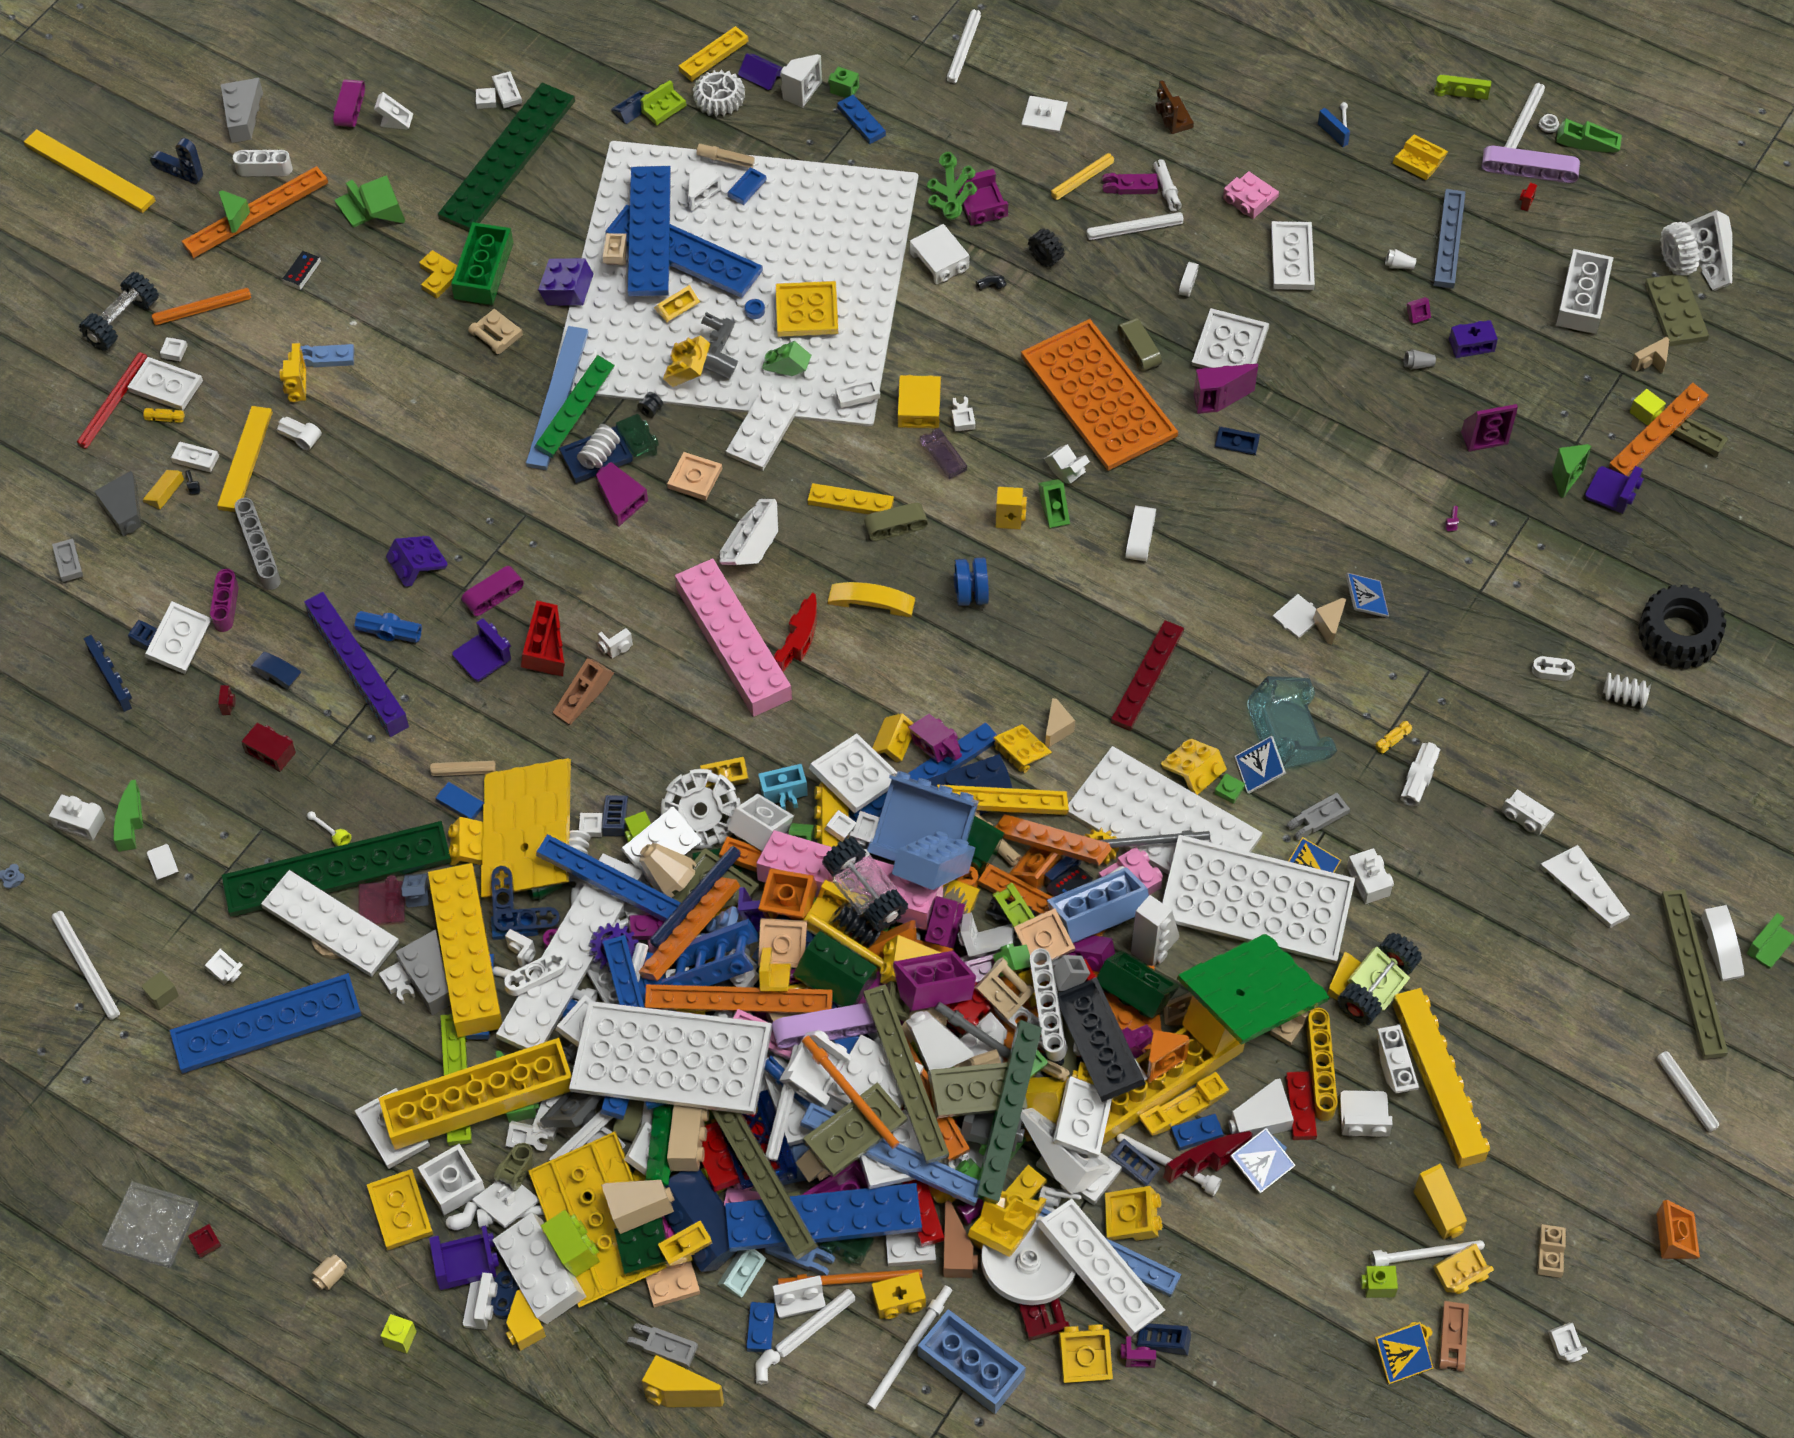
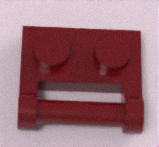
M1059 1297L1050 1302L1056 1323L1051 1325L1044 1304L1025 1305L1018 1303L1029 1341L1059 1334V1332H1064V1327H1070L1069 1322L1065 1320Z

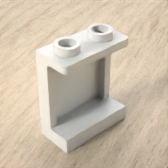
M944 224L910 240V254L913 258L920 257L933 273L935 284L945 282L969 268L970 255Z
M820 1030L806 1032L803 1037L804 1039L809 1035L819 1048H823L829 1055L828 1059L839 1071L844 1062H848L852 1058L844 1046L837 1043L834 1044L829 1040V1036ZM801 1041L779 1081L810 1103L823 1106L830 1099L827 1092L834 1079L821 1064L818 1065L814 1061L812 1053Z

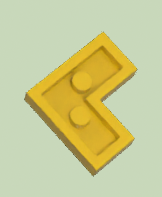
M432 250L419 262L420 268L431 274L421 284L422 290L437 299L451 286L457 265Z

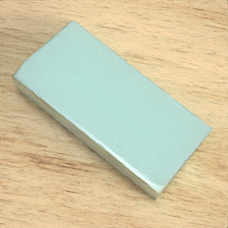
M755 1249L738 1251L718 1282V1285L742 1298L767 1258Z

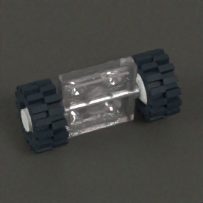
M138 272L130 273L120 284L121 290L124 292L99 317L96 313H91L79 324L80 332H82L83 337L87 338L88 342L92 343V346H96L99 350L107 351L117 341V332L109 324L132 301L134 305L137 304L140 309L145 310L159 298L157 289L154 288L153 283H149V279L144 278V275H139Z
M854 837L845 838L843 842H838L837 846H833L832 850L826 853L827 855L823 857L822 863L833 876L832 882L859 915L864 913L865 918L876 931H882L884 928L887 929L890 927V924H895V921L899 920L901 915L906 913L905 910L908 909V903L871 855L864 858L866 851Z

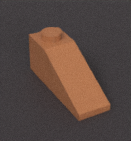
M587 658L553 713L571 725L603 691L614 673L599 662Z
M946 1201L944 1277L972 1278L973 1270L978 1268V1255H973V1245L951 1201Z

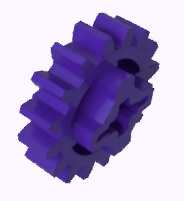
M607 923L605 929L599 926L597 932H593L591 936L593 940H590L588 944L591 947L589 955H595L593 963L600 962V969L607 966L608 972L611 971L603 941L625 935L632 958L638 940H632L635 933L630 932L628 934L626 932L628 927L625 926L623 929H620L619 923H616L615 927Z

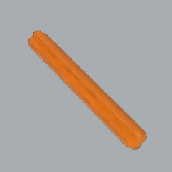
M246 287L153 313L152 319L155 325L163 324L251 299V294Z

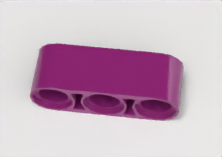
M343 80L334 111L333 121L335 126H356L365 94L364 81Z
M506 566L468 589L462 595L461 601L474 616H480L521 590L524 581L511 566Z
M230 569L220 570L215 578L210 616L215 629L219 632L230 630L234 622L239 586L234 572Z

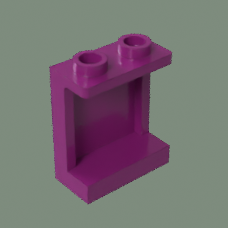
M994 169L977 172L972 179L965 181L957 193L959 196L967 182H972L977 187L976 193L971 196L968 195L962 204L970 226L1008 216V202L1003 200L998 189Z
M936 896L925 941L947 946L956 912L958 910L957 916L960 917V923H962L966 904ZM958 927V930H954L952 934L951 948L955 949L960 927Z

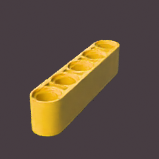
M1314 1008L1309 1013L1306 1025L1314 1111L1317 1119L1329 1121L1334 1117L1337 1107L1330 1018L1328 1012L1323 1008ZM1313 1020H1319L1322 1024H1316ZM1315 1041H1321L1324 1045H1318ZM1317 1062H1323L1327 1066H1319ZM1319 1083H1325L1329 1087L1323 1088L1319 1086ZM1320 1105H1328L1330 1109H1324Z

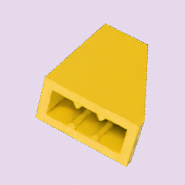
M1438 1164L1420 1173L1414 1194L1443 1240L1450 1236L1451 1238L1458 1237L1464 1232L1467 1219L1442 1165Z

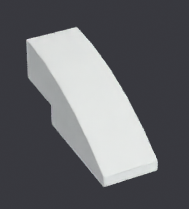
M1727 905L1705 909L1701 919L1709 937L1707 944L1721 981L1744 977L1740 948Z

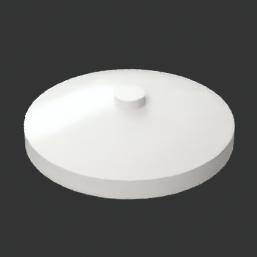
M1038 1216L1032 1228L1011 1257L983 1244L981 1265L985 1278L997 1293L1016 1303L1039 1305L1051 1302L1068 1290L1076 1275L1073 1267L1038 1227L1037 1223L1044 1218L1042 1216Z

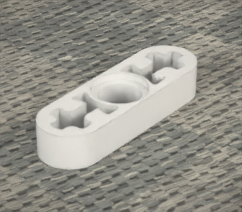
M552 952L509 973L504 981L506 992L512 996H518L562 974L566 970V957L560 952ZM552 961L560 962V966L552 965ZM533 969H538L542 972V975L539 978H532L529 972ZM511 981L519 983V986L511 985Z

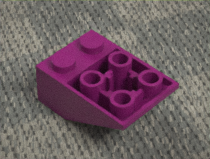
M1258 363L1196 369L1194 399L1197 414L1218 412L1255 391Z

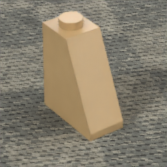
M661 1180L616 1182L602 1185L613 1221L620 1234L674 1212L671 1202L675 1201L671 1189L670 1187L665 1189Z

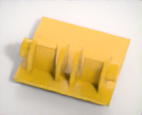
M1023 724L993 737L995 749L1006 759H1009L1010 763H1014L1013 765L1020 772L1026 773L1030 769L1028 764L1052 753Z

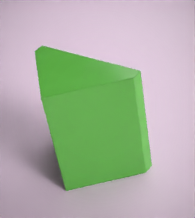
M387 175L359 187L370 217L399 223L405 222Z
M1590 445L1559 448L1552 474L1560 497H1565L1584 472L1591 450Z

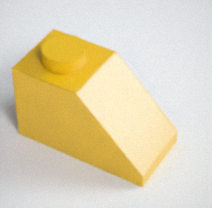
M521 1289L517 1290L506 1322L509 1331L505 1334L511 1345L516 1344L521 1351L543 1339L546 1335Z

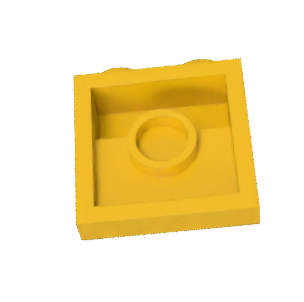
M292 343V351L288 352V360H283V369L279 371L280 380L284 381V394H288L290 402L306 401L307 368L300 343Z
M1151 1186L1105 1193L1106 1230L1109 1240L1133 1237L1137 1241L1158 1237V1230H1162L1161 1217L1157 1216V1208L1161 1207V1198Z
M1103 1324L1088 1325V1330L1079 1331L1078 1326L1064 1327V1332H1059L1064 1383L1113 1379L1109 1329H1103Z

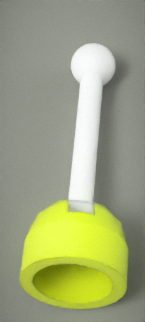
M308 812L307 818L314 820L332 834V842L336 846L350 843L352 836L346 830H333L317 818L314 812Z

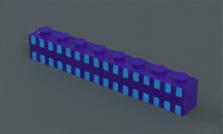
M324 592L305 600L304 603L308 616L389 737L409 728L406 713Z

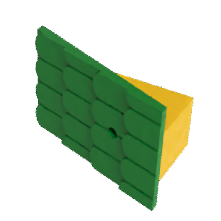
M1262 934L1204 963L1201 962L1180 973L1177 977V980L1193 995L1182 1025L1213 1057L1236 1040L1242 1045L1328 1002L1330 998L1323 987L1315 983L1307 971L1299 967L1294 962V959L1278 946V943L1267 934Z

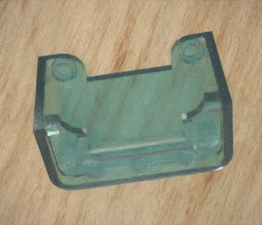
M1267 676L1248 699V710L1260 742L1273 736L1284 769L1329 759L1337 752L1332 738H1319L1308 709V705L1315 696V690L1310 678Z

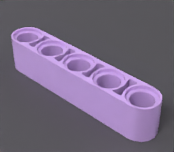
M1487 146L1483 151L1482 168L1491 173L1573 183L1579 178L1580 161L1573 156L1500 146Z
M867 1003L783 1017L772 1023L777 1046L782 1049L799 1045L806 1032L817 1030L826 1033L829 1036V1040L877 1032Z

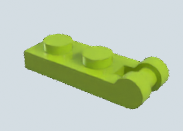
M1439 75L1436 79L1434 94L1439 97L1446 94L1488 100L1491 81Z
M1012 882L1006 885V889L1003 891H997L992 894L1013 927L1035 918ZM1012 896L1015 901L1008 905L1005 900Z

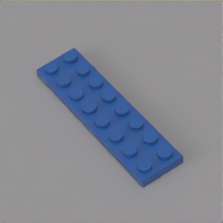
M671 166L631 167L628 296H669Z
M626 204L605 231V233L626 234V246L628 247L629 205ZM670 224V266L740 298H743L762 273V265Z
M349 973L171 1029L170 1033L182 1073L362 1015Z
M916 1183L873 1189L865 1188L789 1196L816 1243L922 1231ZM762 1199L725 1203L730 1252L788 1246Z

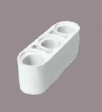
M239 150L233 154L235 169L240 176H287L293 170L289 153L285 150Z
M1135 505L1125 558L1147 562L1156 509Z

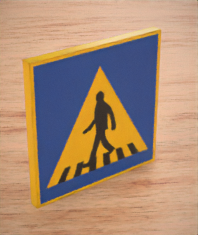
M1302 837L1288 862L1334 873L1341 859Z
M1421 1322L1375 1337L1388 1384L1434 1368Z

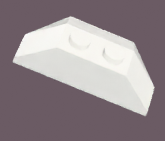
M759 499L756 502V506L739 520L720 550V563L722 565L759 563L778 533L777 501L775 499Z

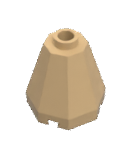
M657 843L647 844L640 851L639 861L653 888L671 898L674 896L672 893L674 890L678 892L683 890L695 875V870L692 867H696V863L683 854Z

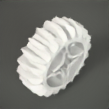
M722 69L720 72L713 70L711 74L706 72L705 76L700 75V79L696 80L693 88V100L697 108H700L702 113L707 112L708 116L714 114L716 117L718 114L725 116L726 113L732 115L733 110L738 111L739 106H742L745 98V87L742 84L741 78H737L736 74L731 75L730 71L724 73Z
M1674 222L1664 227L1661 232L1662 238H1660L1662 245L1660 247L1662 248L1666 266L1669 267V271H1672L1674 275L1686 276L1696 271L1699 266L1700 251L1698 250L1694 231L1685 222Z

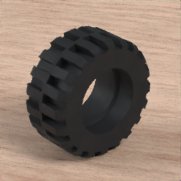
M1672 585L1668 586L1667 590L1665 588L1658 590L1656 594L1649 598L1639 622L1638 635L1642 641L1643 648L1649 650L1648 654L1653 659L1656 657L1659 659V663L1663 665L1667 663L1672 668L1681 666L1682 669H1690L1692 665L1693 667H1698L1702 663H1707L1717 653L1725 633L1726 619L1724 618L1725 613L1723 609L1718 608L1720 604L1716 599L1712 600L1709 593L1706 591L1703 593L1697 587L1689 588L1688 585H1681L1680 587ZM1669 618L1686 619L1693 623L1700 633L1693 636L1677 634L1667 627L1664 620Z

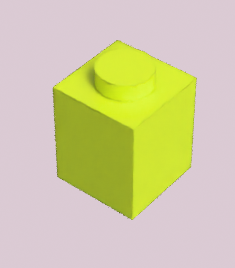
M1646 389L1633 400L1630 413L1648 426L1664 411L1666 403Z
M390 1314L382 1331L381 1339L385 1347L407 1354L416 1335V1329L412 1321Z

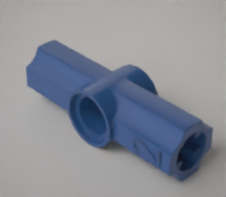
M360 611L355 618V630L376 634L385 641H393L396 638L417 643L421 638V624L401 620L392 613L377 615Z

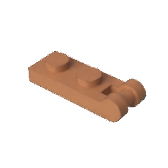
M1444 1301L1439 1358L1440 1369L1451 1367L1456 1368V1371L1464 1372L1469 1304ZM1449 1352H1456L1457 1358L1448 1357Z

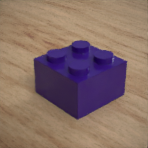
M585 258L549 259L538 291L546 305H583L594 273Z

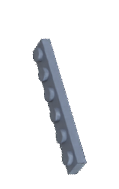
M1445 190L1434 286L1454 288L1465 191Z

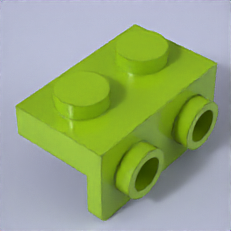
M670 80L641 99L642 113L655 125L660 124L686 106V100L674 90L673 82Z

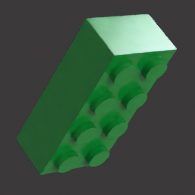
M472 222L451 283L454 299L489 305L494 304L514 244L511 228Z

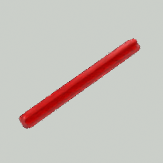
M137 353L78 438V446L84 449L88 448L128 390L129 384L147 359L146 354Z

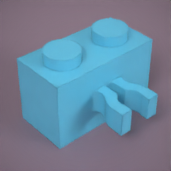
M802 764L758 774L762 796L773 803L780 802V807L786 810V800L792 802L793 808H798L796 798L808 796L807 781Z

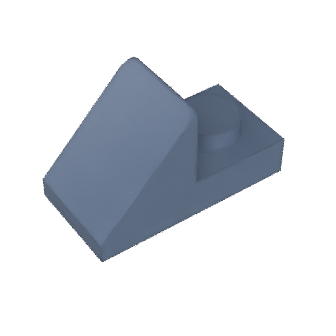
M427 873L405 875L402 884V896H405L407 907L426 906L429 904Z

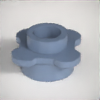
M12 864L6 870L0 871V879L3 880L4 887L8 889L17 887L25 878L24 874L19 872L17 864Z

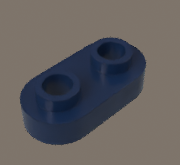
M510 1270L500 1272L495 1278L498 1288L496 1297H492L491 1305H493V1314L499 1319L508 1318L516 1291L519 1290V1286ZM505 1279L511 1280L509 1284H503ZM501 1302H507L505 1307H499Z

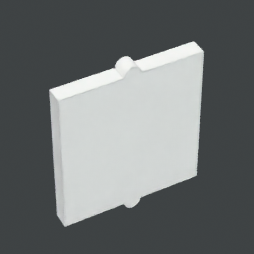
M1297 594L1277 611L1272 618L1282 625L1284 630H1288L1299 639L1315 625L1313 617L1316 608L1313 606V603L1307 602Z

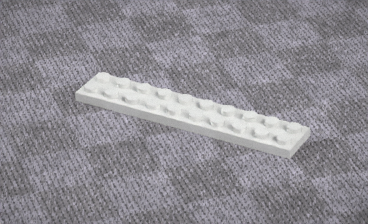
M602 854L599 861L638 881L643 876L642 870L606 854ZM588 882L584 884L542 955L543 957L552 952L564 954L566 957V970L562 974L520 994L496 1033L497 1039L522 1050L547 1042L593 963L595 955H589L591 947L588 946L590 940H593L591 938L593 932H597L599 926L605 929L607 923H610L613 927L627 902ZM552 961V965L560 966V962ZM534 969L531 977L539 978L542 972Z

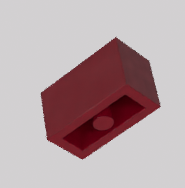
M258 722L241 741L245 753L279 772L282 771L296 753L293 740L287 735L281 736L268 725L263 726Z

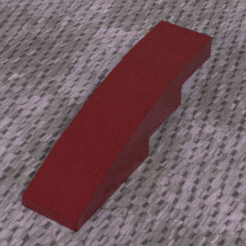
M1246 1131L1226 1135L1196 1146L1166 1163L1163 1178L1171 1183L1185 1172L1195 1177L1209 1166L1217 1172L1233 1160L1230 1155L1250 1141L1253 1133Z

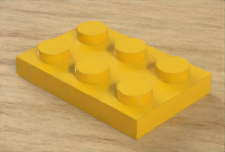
M412 1169L367 1184L387 1250L434 1235Z

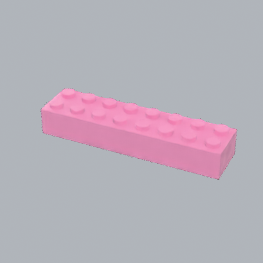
M712 558L676 574V590L752 716L755 717L792 700L789 681L714 559Z
M774 830L757 861V877L762 882H766L769 869L772 868L814 875L818 887L815 895L816 898L826 879L829 882L839 884L842 889L850 893L858 894L865 900L863 912L875 900L853 872L850 873L849 871L846 876L842 875L841 878L837 877L836 879L828 872L822 861L823 857L827 855L826 853L832 850L830 846ZM864 857V860L859 862V866L855 868L880 898V895H885L887 891L890 890L891 892L892 889H895L908 903V909L905 910L906 913L901 915V918L896 921L906 923L916 920L917 928L927 930L936 896L943 898V885L934 890L928 889L893 875L894 865Z

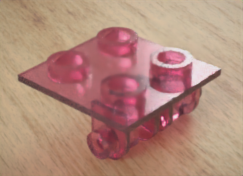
M390 875L383 883L359 884V914L374 924L405 922V896H402L403 881H398L396 876Z

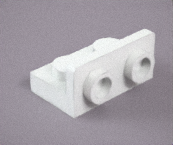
M1518 789L1510 799L1507 798L1501 811L1507 818L1515 820L1523 825L1527 831L1533 832L1538 836L1550 823L1555 814Z
M820 1275L773 1286L774 1300L779 1318L820 1310L826 1306Z

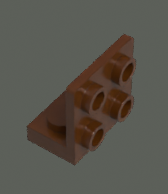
M1159 81V87L1156 91L1158 98L1155 107L1157 113L1163 117L1165 127L1169 128L1171 134L1192 129L1194 122L1179 95L1172 97L1164 81Z

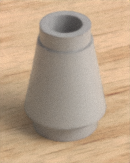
M1413 349L1405 352L1404 366L1409 367L1410 370L1435 366V355Z

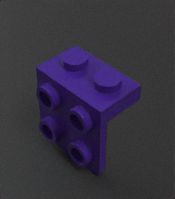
M1601 466L1598 468L1585 498L1624 514L1627 505H1632L1635 499V489L1639 490L1644 478L1641 477L1643 469L1635 466L1630 477Z
M429 536L394 539L386 555V558L405 587L413 585L419 571L445 569L448 565Z
M484 618L476 622L478 635L452 653L453 658L476 682L481 681L511 660L509 649L511 645L505 637L501 638L496 627L492 623L488 624Z

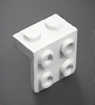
M972 912L963 914L962 923L959 924L961 932L958 933L961 946L965 945L969 957H981L994 950L1001 951L1000 947L1013 943L1014 927L1012 924L978 932Z
M1341 1092L1342 1135L1376 1137L1390 1135L1392 1116H1388L1386 1092Z

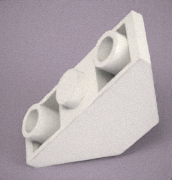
M1396 1025L1377 1029L1380 1062L1387 1084L1395 1093L1419 1089L1401 1026Z

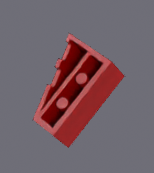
M536 600L522 653L521 667L563 677L565 661L563 658L558 605Z

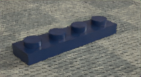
M92 635L85 637L84 641L91 656L124 712L132 709L129 702L132 696L127 687H121L120 684L123 681L118 672L113 673L112 668H114V665L109 656L104 657L102 654L105 650L101 642H95Z

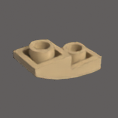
M1541 1225L1538 1275L1562 1278L1564 1273L1566 1228Z

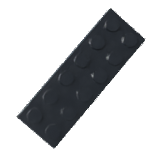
M1097 977L1057 993L1061 1013L1101 1101H1107L1145 1085L1143 1075Z

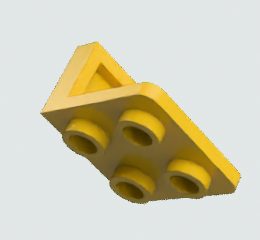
M1194 739L1183 742L1178 749L1168 755L1161 763L1164 769L1183 776L1189 790L1196 795L1227 770L1219 749Z
M825 879L819 895L804 921H807L812 913L830 924L832 915L844 902L846 904L852 903L853 909L858 908L861 915L866 901L858 894L850 893L842 889L839 884ZM807 921V931L815 935L819 931L823 932ZM838 921L830 925L837 928ZM842 927L839 931L844 933L846 927Z

